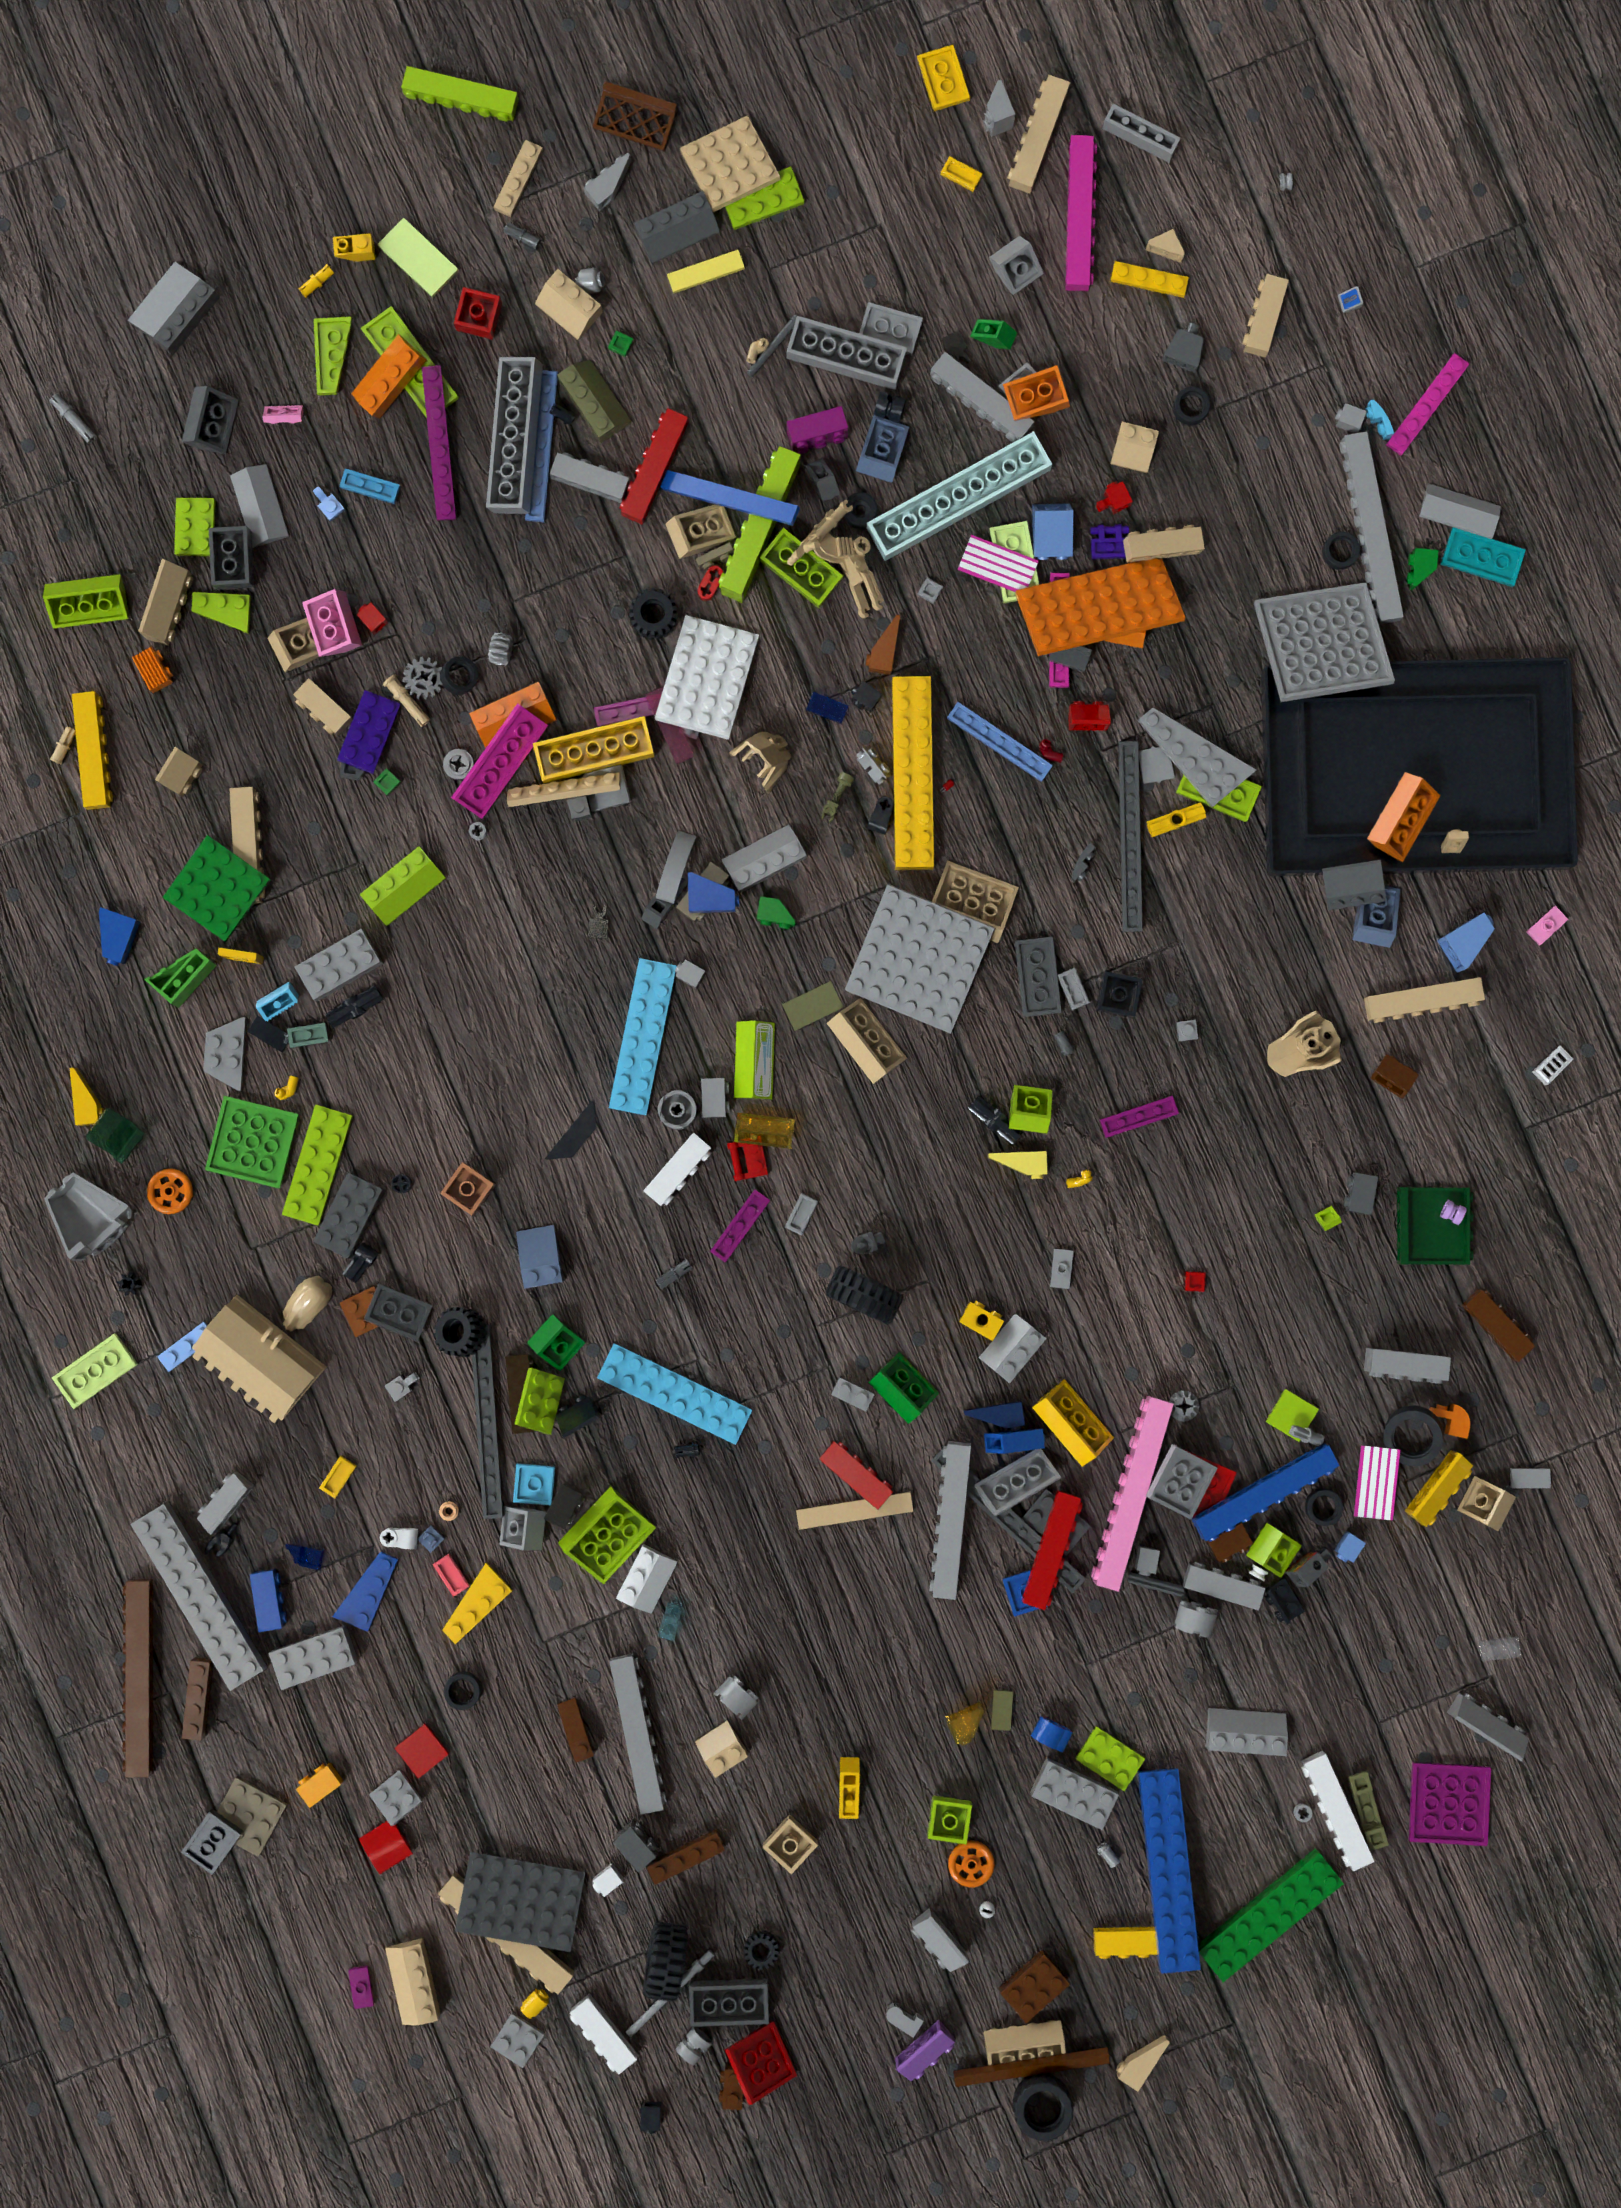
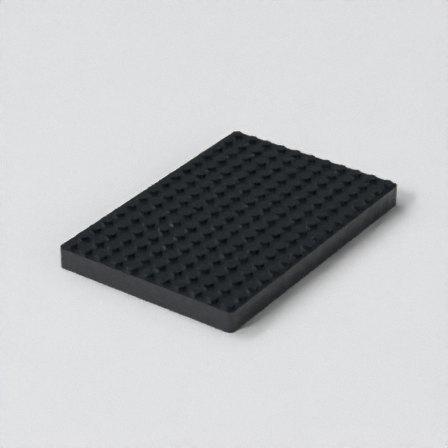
M1568 658L1389 661L1395 679L1394 684L1284 702L1280 701L1271 665H1266L1262 670L1266 861L1269 876L1323 875L1322 869L1375 860H1381L1383 874L1568 870L1577 865L1571 661ZM1404 773H1409L1422 777L1440 795V798L1402 862L1376 848L1367 838ZM1456 829L1468 831L1469 839L1461 853H1441V845L1448 832Z

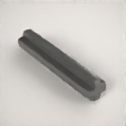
M1132 1572L1128 1575L1129 1583L1180 1597L1184 1594V1587L1181 1585Z

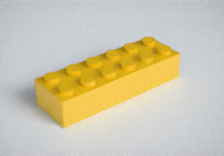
M645 716L533 743L543 784L655 757Z

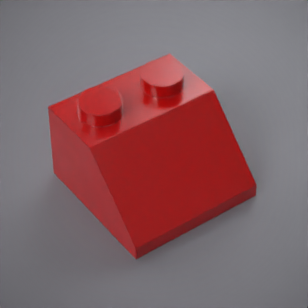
M1076 701L1069 706V730L1107 731L1111 724L1109 705H1104V702L1098 701L1092 702V704H1085L1083 701Z

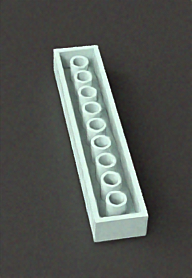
M1033 431L867 522V530L884 561L1049 472L1052 463Z

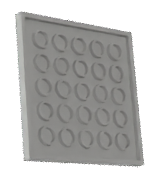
M1366 582L1254 601V607L1281 702L1394 684L1395 679Z
M887 884L845 990L951 1034L995 927Z

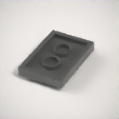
M378 1284L363 1320L417 1342L432 1305Z
M1045 1488L1021 1517L1041 1535H1043L1055 1496ZM1077 1514L1074 1521H1077L1075 1530L1070 1532L1068 1538L1071 1540L1068 1551L1064 1550L1063 1553L1066 1556L1090 1528V1525Z

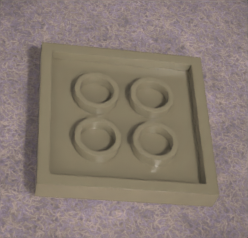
M237 1776L217 1812L243 1830L235 1845L259 1857L288 1804Z

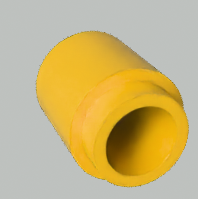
M535 1989L522 2002L520 2007L522 2013L529 2019L536 2017L549 2004V1996L543 1989Z

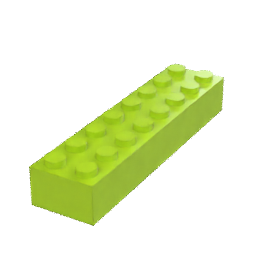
M779 446L778 450H774L770 459L771 467L770 469L766 468L763 475V486L759 485L756 494L785 502L800 468L801 454ZM749 514L748 521L745 520L743 522L741 538L736 539L733 547L735 549L734 555L729 556L726 563V574L722 573L719 580L721 595L741 603L744 601L760 563V556L764 553L777 522Z

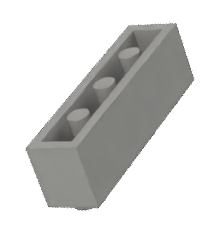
M1115 104L1110 108L1102 128L1167 162H1170L1180 141V137Z
M557 453L550 471L551 479L619 503L625 498L630 484L627 474L620 471L616 473L611 472L608 467L603 465L598 467L591 465V462L586 459H574V456L569 453Z
M1194 1562L1193 1565L1188 1563L1182 1583L1184 1588L1259 1611L1265 1591L1260 1581L1250 1579L1248 1582L1242 1580L1243 1576L1231 1573V1576L1224 1574V1570L1215 1567L1209 1570L1205 1568V1564Z

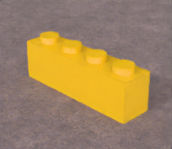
M1154 1927L1093 1928L1094 1953L1099 1958L1108 1959L1112 1955H1118L1119 1958H1130V1955L1148 1958L1150 1955H1157Z

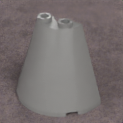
M73 1172L63 1179V1185L60 1188L51 1189L44 1200L68 1258L72 1261H82L86 1259L85 1256L92 1254L94 1257L111 1246L128 1227L127 1220L131 1219L132 1211L124 1202Z

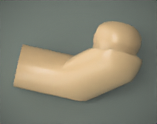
M761 338L750 345L746 361L754 364L757 355L764 352L769 346V341L766 338Z

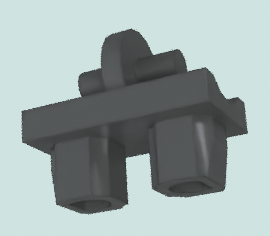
M871 1231L857 1236L851 1243V1250L855 1254L864 1255L878 1250L877 1246L885 1243L881 1232L873 1235Z

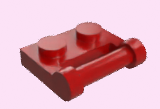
M761 1137L727 1144L728 1149H730L735 1173L733 1176L734 1181L768 1175ZM739 1147L744 1149L748 1173L742 1174L737 1149Z

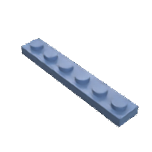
M957 702L947 717L948 720L1040 782L1043 781L1053 766L959 702Z

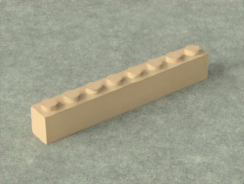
M455 1872L439 1891L438 1895L441 1896L440 1899L443 1903L452 1905L458 1914L465 1879ZM486 1937L490 1942H496L504 1954H510L514 1957V1961L518 1966L527 1968L530 1971L529 1974L535 1980L540 1979L545 1983V1988L551 1993L559 1994L574 1975V1971L545 1947Z

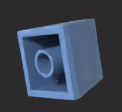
M1032 504L1034 557H1037L1039 560H1048L1049 557L1064 560L1068 559V556H1073V509L1071 505Z
M1485 912L1437 940L1457 973L1471 965L1494 931V922Z

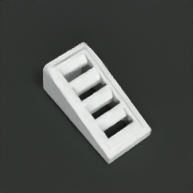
M1559 1045L1532 1072L1544 1085H1548L1573 1058ZM1559 1052L1566 1059L1564 1062L1557 1056ZM1553 1058L1561 1064L1559 1067L1552 1061ZM1548 1063L1555 1069L1554 1072L1547 1066ZM1543 1068L1550 1074L1549 1077L1542 1071Z

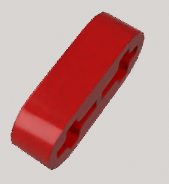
M711 566L698 586V596L703 601L711 600L720 586V577H716L711 582L712 575L710 574L711 572L715 573L718 571V575L721 577L723 570L719 566ZM708 585H711L709 588L711 594L703 596L702 589H706Z

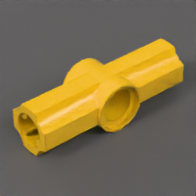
M1200 802L1147 821V828L1151 837H1155L1205 819L1206 813ZM1172 816H1179L1181 823L1174 824Z

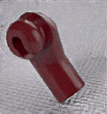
M1043 739L1039 744L1043 757L1047 760L1061 763L1063 753L1054 752L1050 745L1051 741Z

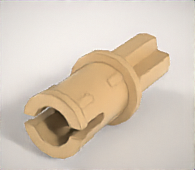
M70 727L65 728L59 742H56L57 746L50 760L62 765L67 751L71 749L69 746L76 734L74 729Z

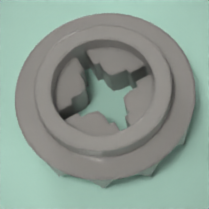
M462 749L450 751L443 760L444 771L453 779H464L474 765L472 756ZM461 757V763L466 767H460L457 771L456 766L452 763L458 762Z
M1178 1391L1169 1400L1173 1404L1171 1415L1178 1421L1192 1420L1198 1414L1200 1407L1198 1399L1189 1391ZM1183 1398H1185L1186 1404L1192 1405V1407L1186 1408L1185 1414L1181 1408L1176 1407V1405L1183 1403Z

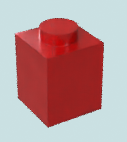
M371 602L368 605L364 604L358 610L357 616L373 635H376L388 624L385 617Z

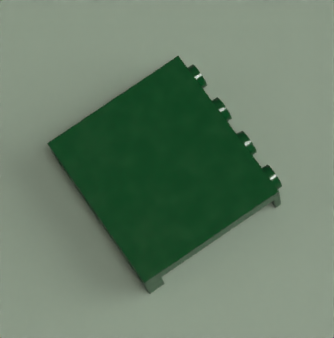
M1397 1187V1264L1470 1265V1261L1473 1260V1250L1470 1249V1242L1473 1241V1231L1470 1230V1222L1473 1221V1212L1470 1211L1473 1193L1470 1192V1188ZM1447 1200L1453 1201L1457 1206L1466 1207V1213L1459 1225L1452 1223L1450 1219L1440 1217L1442 1208Z

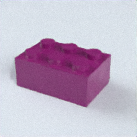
M842 406L786 421L787 434L792 451L798 454L806 453L809 451L808 449L814 447L816 449L824 448L832 442L839 444L848 438V426Z

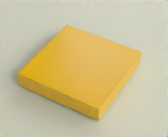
M218 948V955L225 959L263 964L264 957L257 953Z

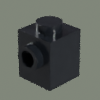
M864 681L861 685L857 684L851 692L853 694V705L860 710L866 709L870 713L882 697L880 692Z

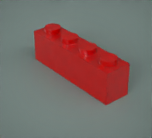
M834 1441L819 1460L875 1509L879 1510L893 1492L890 1490L892 1486L885 1480L881 1482L877 1479L876 1476L878 1474L870 1467L867 1469L861 1465L863 1461L858 1456L848 1454L846 1452L848 1448L843 1443L839 1442L837 1444Z

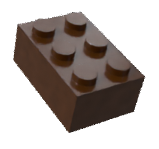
M1042 1949L1002 1984L999 1990L1005 2000L1023 2021L1027 2023L1070 1985V1982Z

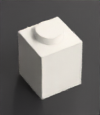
M611 1863L594 1876V1884L592 1886L598 1894L602 1893L605 1897L623 1883L624 1878L614 1864Z

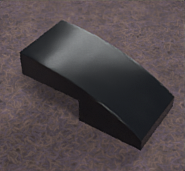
M258 1015L247 1031L282 1053L289 1043L288 1033L265 1021Z

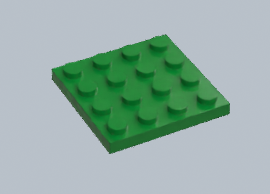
M207 835L162 898L227 942L271 879Z

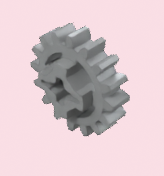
M420 657L419 662L413 659V665L408 663L406 666L408 670L403 672L406 677H403L402 681L407 682L405 689L410 688V695L416 693L418 699L420 695L427 699L428 694L433 698L435 692L439 693L440 687L443 686L440 679L442 667L437 668L436 661L433 664L430 663V658L424 661L423 657ZM414 670L416 676L411 679V673ZM421 675L423 678L427 677V680L420 679ZM436 677V683L433 686L431 680Z

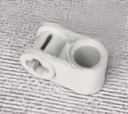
M387 1528L380 1534V1542L386 1547L417 1549L418 1529ZM389 1532L391 1536H394V1539L388 1542V1538H385Z

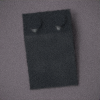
M583 1395L575 1400V1405L569 1407L567 1404L558 1410L559 1414L556 1415L563 1438L602 1416L591 1395L587 1398Z

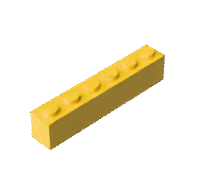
M95 691L72 694L83 807L87 810L111 807L110 802L113 801V796L108 786V783H111V777L106 767V764H109L108 754L105 753L104 745H107L106 735L103 734L102 728L105 726L104 716L101 715L100 709L103 708L102 697Z

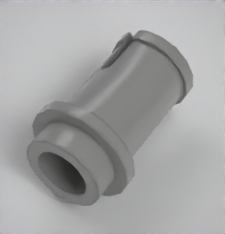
M1103 1842L1097 1847L1098 1855H1102L1110 1868H1113L1119 1864L1120 1859L1110 1848L1111 1845Z

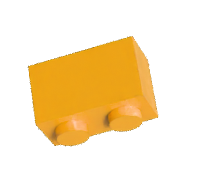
M324 1763L314 1770L315 1774L309 1777L307 1775L298 1782L300 1785L296 1790L309 1808L344 1782L331 1763L326 1766Z

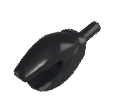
M233 1523L227 1532L222 1531L213 1536L208 1542L204 1554L207 1555L214 1548L215 1544L220 1546V1550L215 1557L226 1553L233 1539L230 1535L238 1525Z

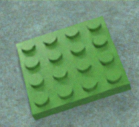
M224 1096L205 1170L281 1189L300 1114Z

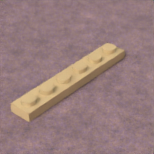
M620 772L540 785L535 784L521 788L515 787L508 789L507 804L508 807L621 790Z

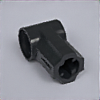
M363 1242L355 1251L354 1258L342 1274L349 1280L357 1283L365 1270L374 1263L379 1253Z

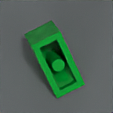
M977 319L970 337L998 349H1011L1018 332L1005 321Z

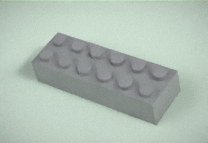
M797 316L786 354L787 359L896 390L906 357L907 347Z

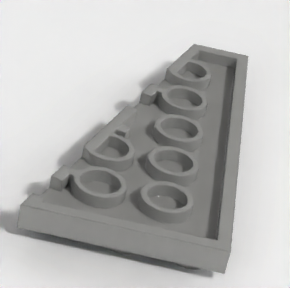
M1155 708L1150 709L1138 720L1141 726L1211 807H1214L1256 771V769Z

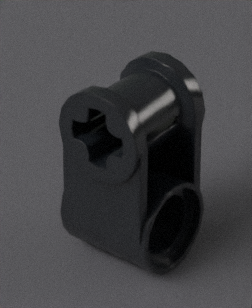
M883 796L878 799L867 829L883 835L886 834L894 805L891 798ZM887 801L890 808L882 810L880 803L884 804Z

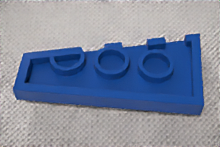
M380 1552L332 1617L368 1632L396 1567L398 1558Z

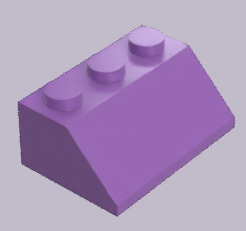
M937 2020L895 2058L896 2070L910 2081L914 2078L919 2079L929 2065L933 2066L939 2061L940 2055L952 2050L955 2043L954 2036L940 2020Z

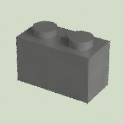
M1352 1173V1176L1348 1177L1347 1187H1349V1193L1345 1195L1343 1204L1346 1206L1345 1211L1372 1215L1378 1181L1377 1176Z

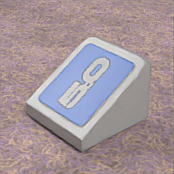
M1358 286L1337 295L1343 313L1359 309L1363 305Z

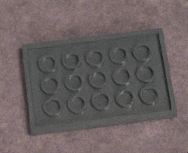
M470 1852L455 1932L571 1952L585 1872Z

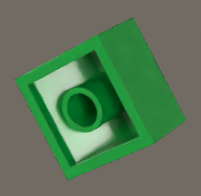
M553 1314L527 1342L540 1357L559 1371L564 1368L586 1343Z

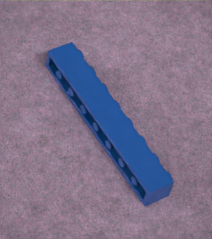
M1323 1443L1195 1515L1192 1518V1522L1203 1540L1213 1541L1219 1537L1220 1533L1233 1530L1239 1522L1249 1521L1255 1513L1265 1512L1269 1509V1505L1273 1503L1278 1504L1286 1499L1285 1496L1300 1492L1303 1486L1316 1483L1322 1475L1332 1474L1335 1472V1468L1340 1465L1330 1446Z

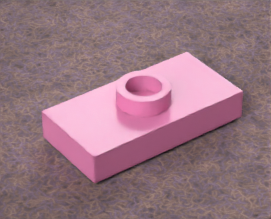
M1555 905L1526 932L1540 946L1569 919Z

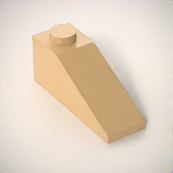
M1163 2035L1127 2056L1125 2061L1122 2060L1116 2068L1118 2079L1138 2092L1169 2045L1168 2037Z

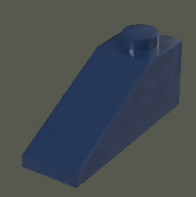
M1021 1401L963 1410L964 1415L1009 1428L1010 1431L1020 1430L1021 1426L1025 1425Z

